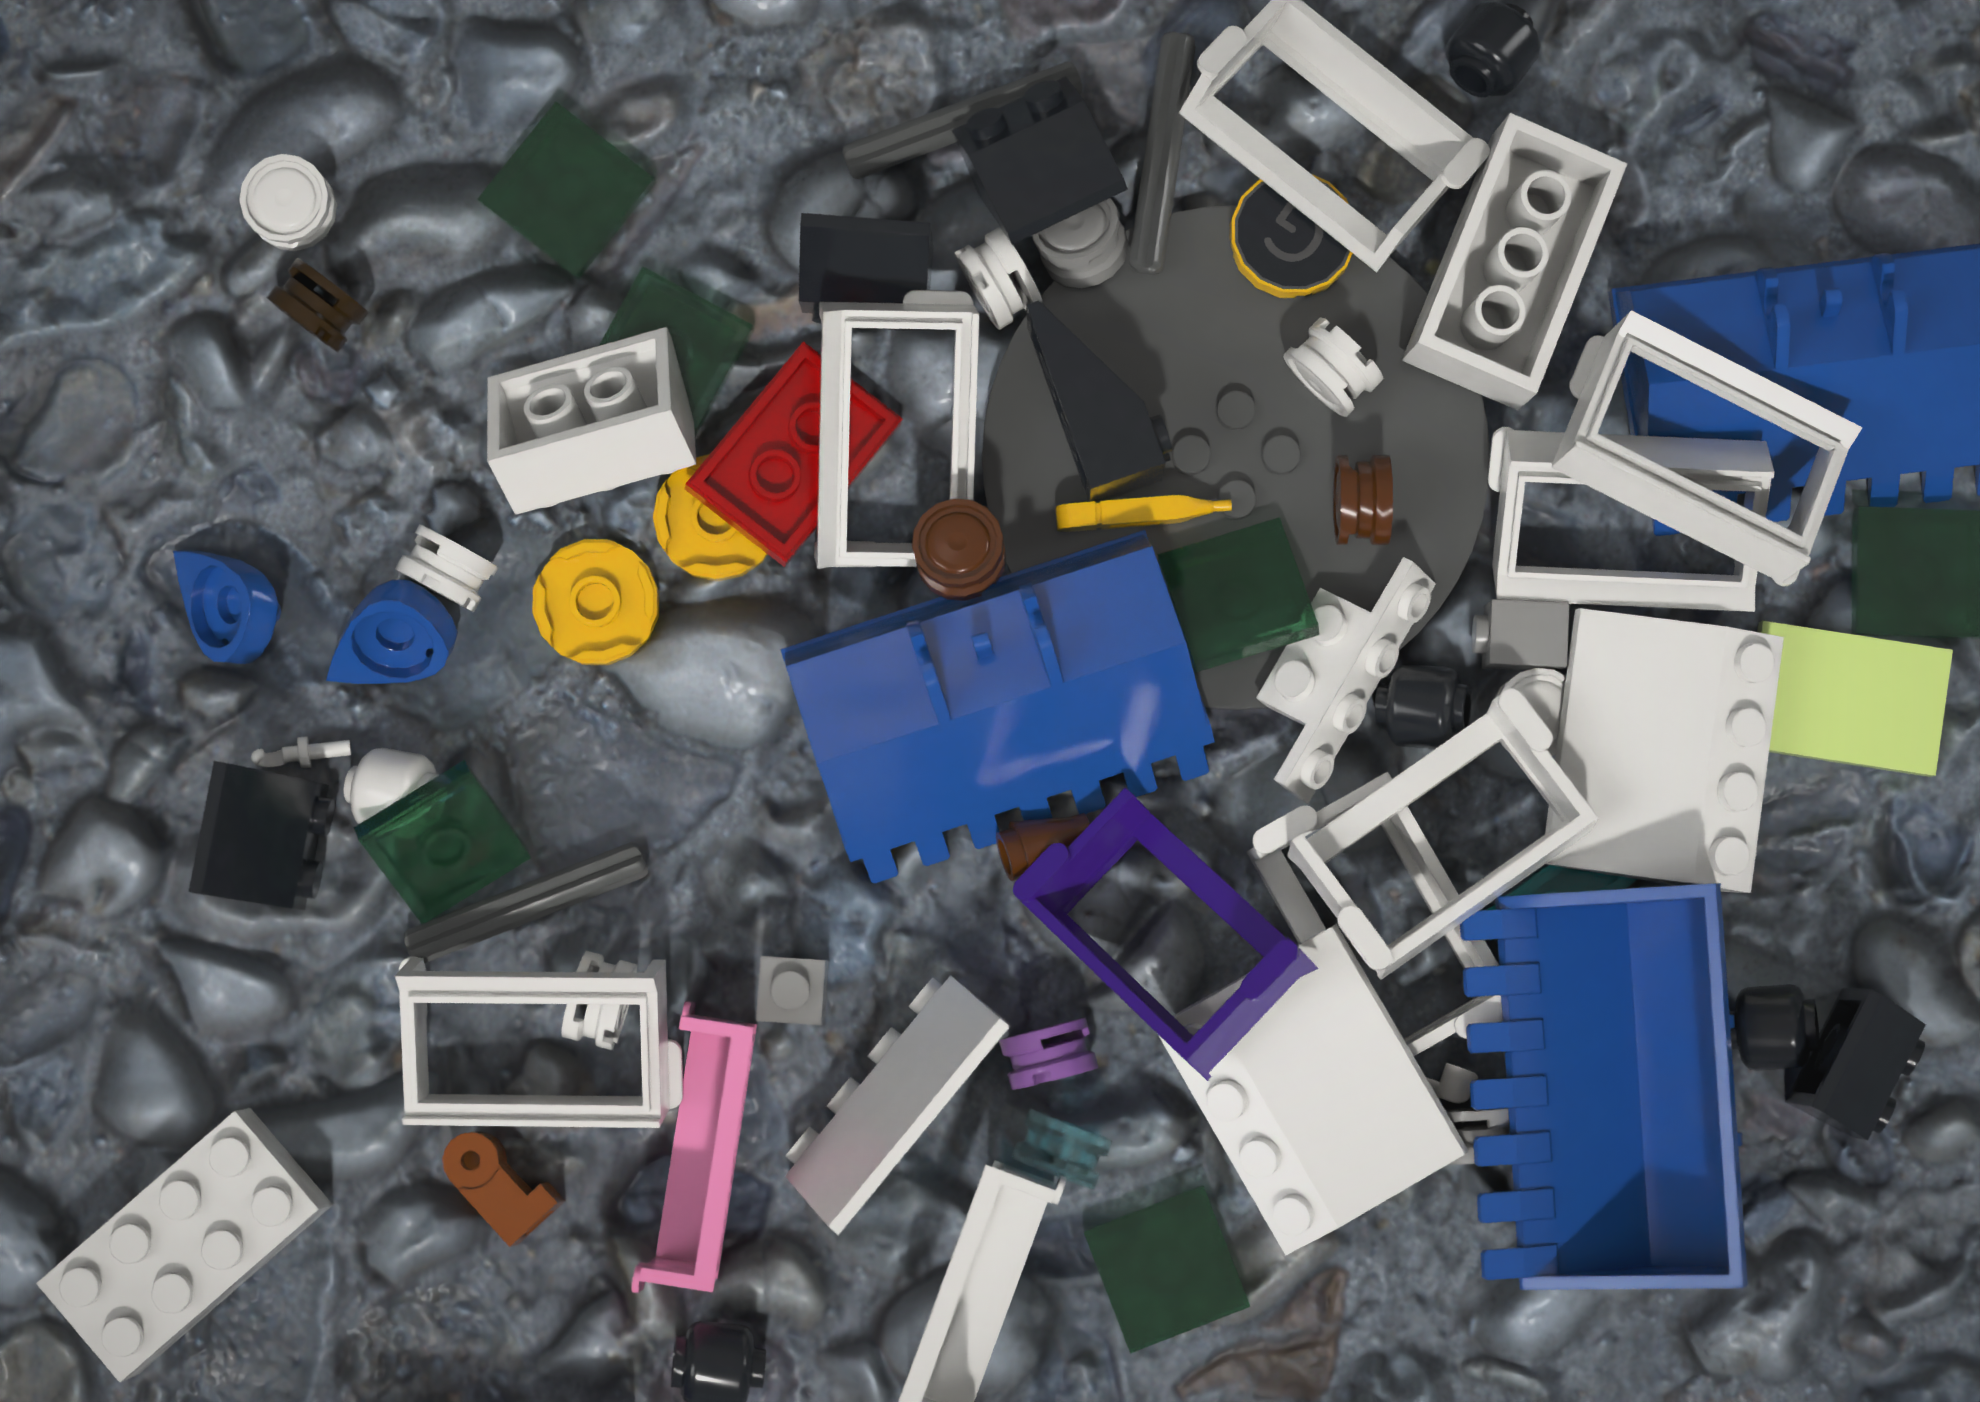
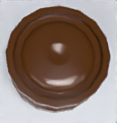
M1337 455L1333 481V521L1336 545H1347L1349 534H1355L1356 539H1369L1372 545H1388L1390 543L1393 521V477L1389 455H1373L1370 461H1357L1354 470L1349 466L1347 455Z
M953 498L937 503L922 514L914 528L912 549L921 580L933 593L947 600L967 601L982 596L981 593L993 583L997 584L1004 571L1006 550L999 522L987 507L972 500Z

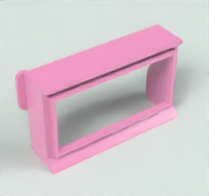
M684 1002L679 1024L680 1030L691 1031L683 1078V1099L678 1110L656 1256L648 1263L640 1262L636 1265L631 1289L633 1293L642 1291L645 1282L713 1292L715 1279H718L757 1024L695 1015L696 1002Z

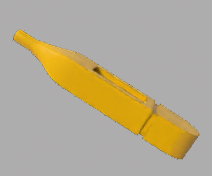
M1184 495L1100 501V503H1095V501L1068 503L1055 507L1057 531L1061 532L1175 524L1213 512L1231 511L1232 503L1231 499L1212 501Z

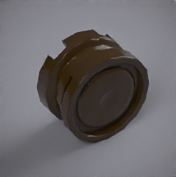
M296 258L287 270L290 278L283 287L275 285L266 298L334 351L339 352L347 342L345 332L352 324L360 325L369 312L301 259ZM317 286L334 299L336 303L334 305L314 291L315 287Z

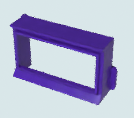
M1126 787L1068 848L1062 843L1050 845L1016 880L1013 886L1015 897L1207 1081L1212 1077L1209 1074L1212 1069L1300 977L1319 969L1289 937L1286 938L1153 816ZM1137 840L1264 957L1246 975L1234 994L1194 1036L1067 915Z

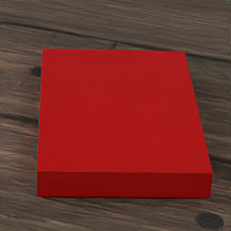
M804 341L685 484L687 492L783 567L790 562L817 528L821 354ZM853 379L850 380L848 489L899 428L903 420L902 417Z

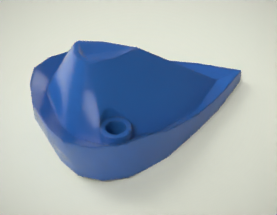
M173 551L178 582L190 627L204 655L213 662L253 663L262 655L271 641L276 622L280 619L281 605L278 603L274 587L267 577L258 569L239 559L204 551Z
M390 580L373 588L354 609L334 650L326 681L353 684L408 683L433 676L445 666L446 660L453 651L458 634L454 620L440 600L425 588L410 580Z

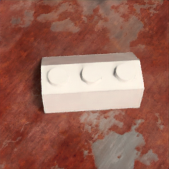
M667 327L488 377L487 462L515 515L539 508L551 507L560 502L596 492L609 491L621 485L661 474H670L679 469L696 465L694 420L673 341Z

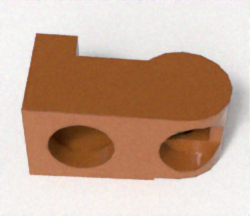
M478 1131L460 1134L453 1138L444 1150L442 1158L443 1169L449 1180L509 1247L519 1245L566 1201L549 1182L539 1184L532 1191L507 1163L506 1150L500 1140L490 1133Z

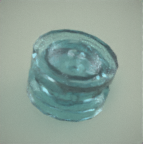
M1030 1108L1024 1122L1028 1128L1025 1140L1017 1141L1011 1157L1056 1177L1061 1175L1066 1177L1067 1181L1095 1189L1100 1173L1096 1170L1097 1163L1100 1157L1108 1155L1113 1140ZM1051 1155L1061 1160L1066 1161V1164L1063 1165L1058 1162L1052 1161L1049 1159V1157Z

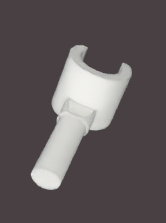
M1449 1063L1445 1064L1439 1082L1427 1078L1438 1098L1457 1104L1465 1103L1471 1098L1470 1083L1472 1080L1478 1079L1476 1073Z

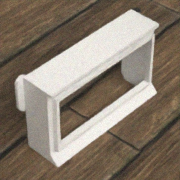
M1271 0L1244 29L1237 26L1225 28L1199 56L1197 67L1202 74L1179 111L1182 117L1376 273L1447 189L1462 188L1490 154V148L1484 140L1473 138L1302 0ZM1262 45L1433 181L1387 235L1215 97Z
M912 290L904 296L903 303L819 302L822 334L817 542H814V558L817 569L826 567H917L912 543L847 541L852 328L955 330L950 499L973 501L979 313L973 305L971 296L964 291Z
M1630 311L1604 337L1599 335L1591 337L1583 349L1570 381V391L1573 396L1578 398V402L1551 468L1773 578L1780 586H1789L1795 582L1800 570L1808 565L1811 560L1809 554L1848 450L1862 427L1633 311ZM1630 351L1819 446L1794 516L1787 529L1597 434Z
M1501 427L1493 433L1488 484L1492 490L1500 492L1492 560L1497 600L1755 612L1757 570L1735 559L1733 575L1516 566L1525 482L1583 483L1551 468L1565 432L1519 431L1510 427ZM1599 434L1709 490L1746 491L1744 508L1766 518L1771 479L1774 478V468L1766 441Z
M1516 689L1503 691L1492 700L1485 715L1306 839L1303 833L1291 840L1287 857L1301 869L1336 916L1341 930L1371 969L1376 970L1380 980L1587 835L1599 818L1547 751L1553 741L1552 732L1523 694ZM1501 741L1562 823L1387 946L1325 863Z
M1388 772L1317 812L1310 806H1300L1254 833L1252 838L1254 848L1248 850L1247 854L1299 944L1321 933L1326 928L1281 850L1290 846L1291 840L1301 833L1307 836L1327 825L1392 780ZM1408 806L1381 824L1432 914L1458 896L1456 889ZM1460 924L1444 935L1463 969L1467 967L1499 966L1485 940L1463 941L1461 939ZM1501 995L1475 997L1405 1037L1404 1040L1413 1056L1455 1032L1460 1037L1467 1039L1466 1027L1468 1024L1502 1022Z
M409 956L401 962L399 972L394 976L400 995L405 1114L402 1119L403 1125L660 1128L668 1111L679 1106L683 1099L682 1048L677 1041L668 1039L666 960H652L644 973L426 971L424 958ZM427 1003L640 1005L642 1096L429 1094Z
M994 1160L992 1166L985 1165L898 1402L975 1401L1047 1202L1058 1205L1067 1181L1066 1177L1060 1175L1055 1186L1053 1181Z

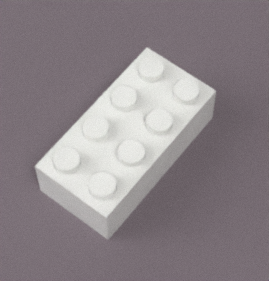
M1509 113L1490 138L1488 143L1490 154L1478 168L1402 361L1515 410H1519L1538 392L1627 163Z
M251 1108L235 1110L36 1284L121 1383L140 1374L333 1204Z

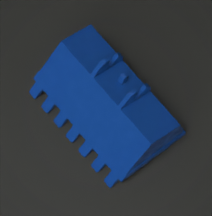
M1980 243L1897 254L1882 253L1875 254L1873 257L1775 269L1772 267L1759 268L1757 271L1612 288L1608 292L1613 328L1630 311H1633L1862 427L1848 450L1824 516L1841 514L1844 511L1846 481L1868 478V505L1870 509L1876 510L1892 508L1898 505L1900 474L1922 472V499L1925 503L1948 501L1952 498L1954 468L1975 465V487L1977 495L1980 496ZM1630 351L1621 373L1630 435L1766 441L1774 468V478L1771 479L1766 519L1772 522L1787 521L1790 518L1792 488L1805 486L1819 446ZM1711 490L1736 504L1738 494L1746 493V491ZM1652 518L1654 535L1665 536L1681 533Z
M1145 530L1002 576L996 585L993 583L981 593L982 596L974 599L958 601L938 597L780 649L850 862L863 859L872 883H878L896 877L899 874L890 850L892 848L915 841L923 865L929 866L950 858V853L942 833L944 831L967 824L975 848L981 849L996 844V833L1000 832L994 816L996 814L1019 807L1023 821L1053 818L1047 797L1069 790L1072 792L1078 813L1087 814L1106 806L1099 780L1120 773L1124 775L1128 790L1135 797L1154 792L1158 788L1151 763L1172 756L1176 758L1181 778L1184 781L1206 775L1209 772L1203 746L1215 742L1211 724L1196 683L1181 626L1153 546L1150 544Z
M1721 883L1500 896L1495 899L1496 910H1480L1460 924L1461 939L1463 941L1498 939L1499 966L1467 967L1463 970L1464 994L1467 997L1501 995L1503 1022L1468 1024L1466 1027L1467 1049L1470 1053L1505 1052L1506 1078L1471 1081V1107L1474 1110L1508 1108L1510 1134L1475 1137L1473 1140L1474 1160L1477 1166L1512 1165L1513 1176L1512 1191L1478 1194V1220L1481 1223L1515 1221L1517 1247L1488 1249L1480 1253L1482 1277L1485 1280L1519 1278L1520 1290L1747 1287L1738 1146L1743 1145L1742 1132L1737 1131L1730 1028H1735L1734 1015H1729Z

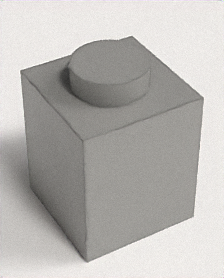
M1495 599L1489 601L1484 605V615H1474L1472 625V652L1482 653V669L1527 671L1534 668L1554 669L1559 672L1566 668L1569 603Z
M761 956L756 1021L824 1025L829 961Z

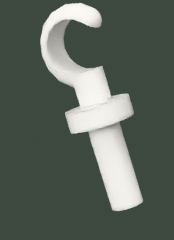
M307 736L298 737L296 746L282 747L281 750L264 753L263 749L255 750L251 755V761L261 767H277L288 762L299 761L301 769L311 768V760L352 755L350 740L309 744Z

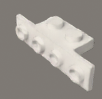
M1405 557L1402 558L1371 612L1320 588L1256 697L1265 706L1304 725L1302 732L1274 780L1307 804L1310 802L1315 791L1324 786L1330 778L1334 768V759L1347 736L1353 733L1362 723L1366 714V704L1379 681L1386 677L1394 668L1399 655V647L1413 623L1418 622L1429 607L1431 592L1436 583L1413 561Z

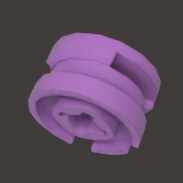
M1086 1017L1000 1039L999 1044L1002 1055L1010 1057L1013 1068L1007 1074L1011 1090L1030 1087L1099 1068L1095 1052L1088 1051L1084 1038L1090 1033ZM1048 1038L1049 1044L1042 1045L1041 1040Z

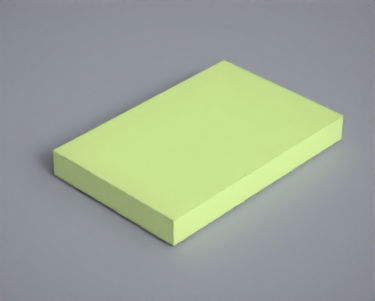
M1759 622L1757 632L1784 637L1769 752L1927 777L1936 776L1953 650L1775 622Z

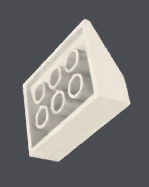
M1582 608L1575 609L1555 761L1599 818L1587 835L1546 864L1677 886L1721 883V892L1751 893L1784 637L1727 626ZM1550 806L1548 808L1545 834L1562 823Z
M1337 924L1297 945L1319 969L1300 977L1212 1069L1209 1073L1212 1077L1208 1081L1159 1036L1285 1255L1340 1228L1462 1157L1469 1151ZM1246 975L1183 1009L1174 1017L1194 1036L1240 987Z
M952 975L948 977L943 985L934 977L931 978L908 1006L918 1014L902 1035L893 1027L888 1030L867 1056L877 1064L861 1084L850 1077L826 1106L836 1114L820 1134L809 1127L785 1156L794 1163V1166L785 1177L826 1225L838 1235L1010 1027L1009 1022Z

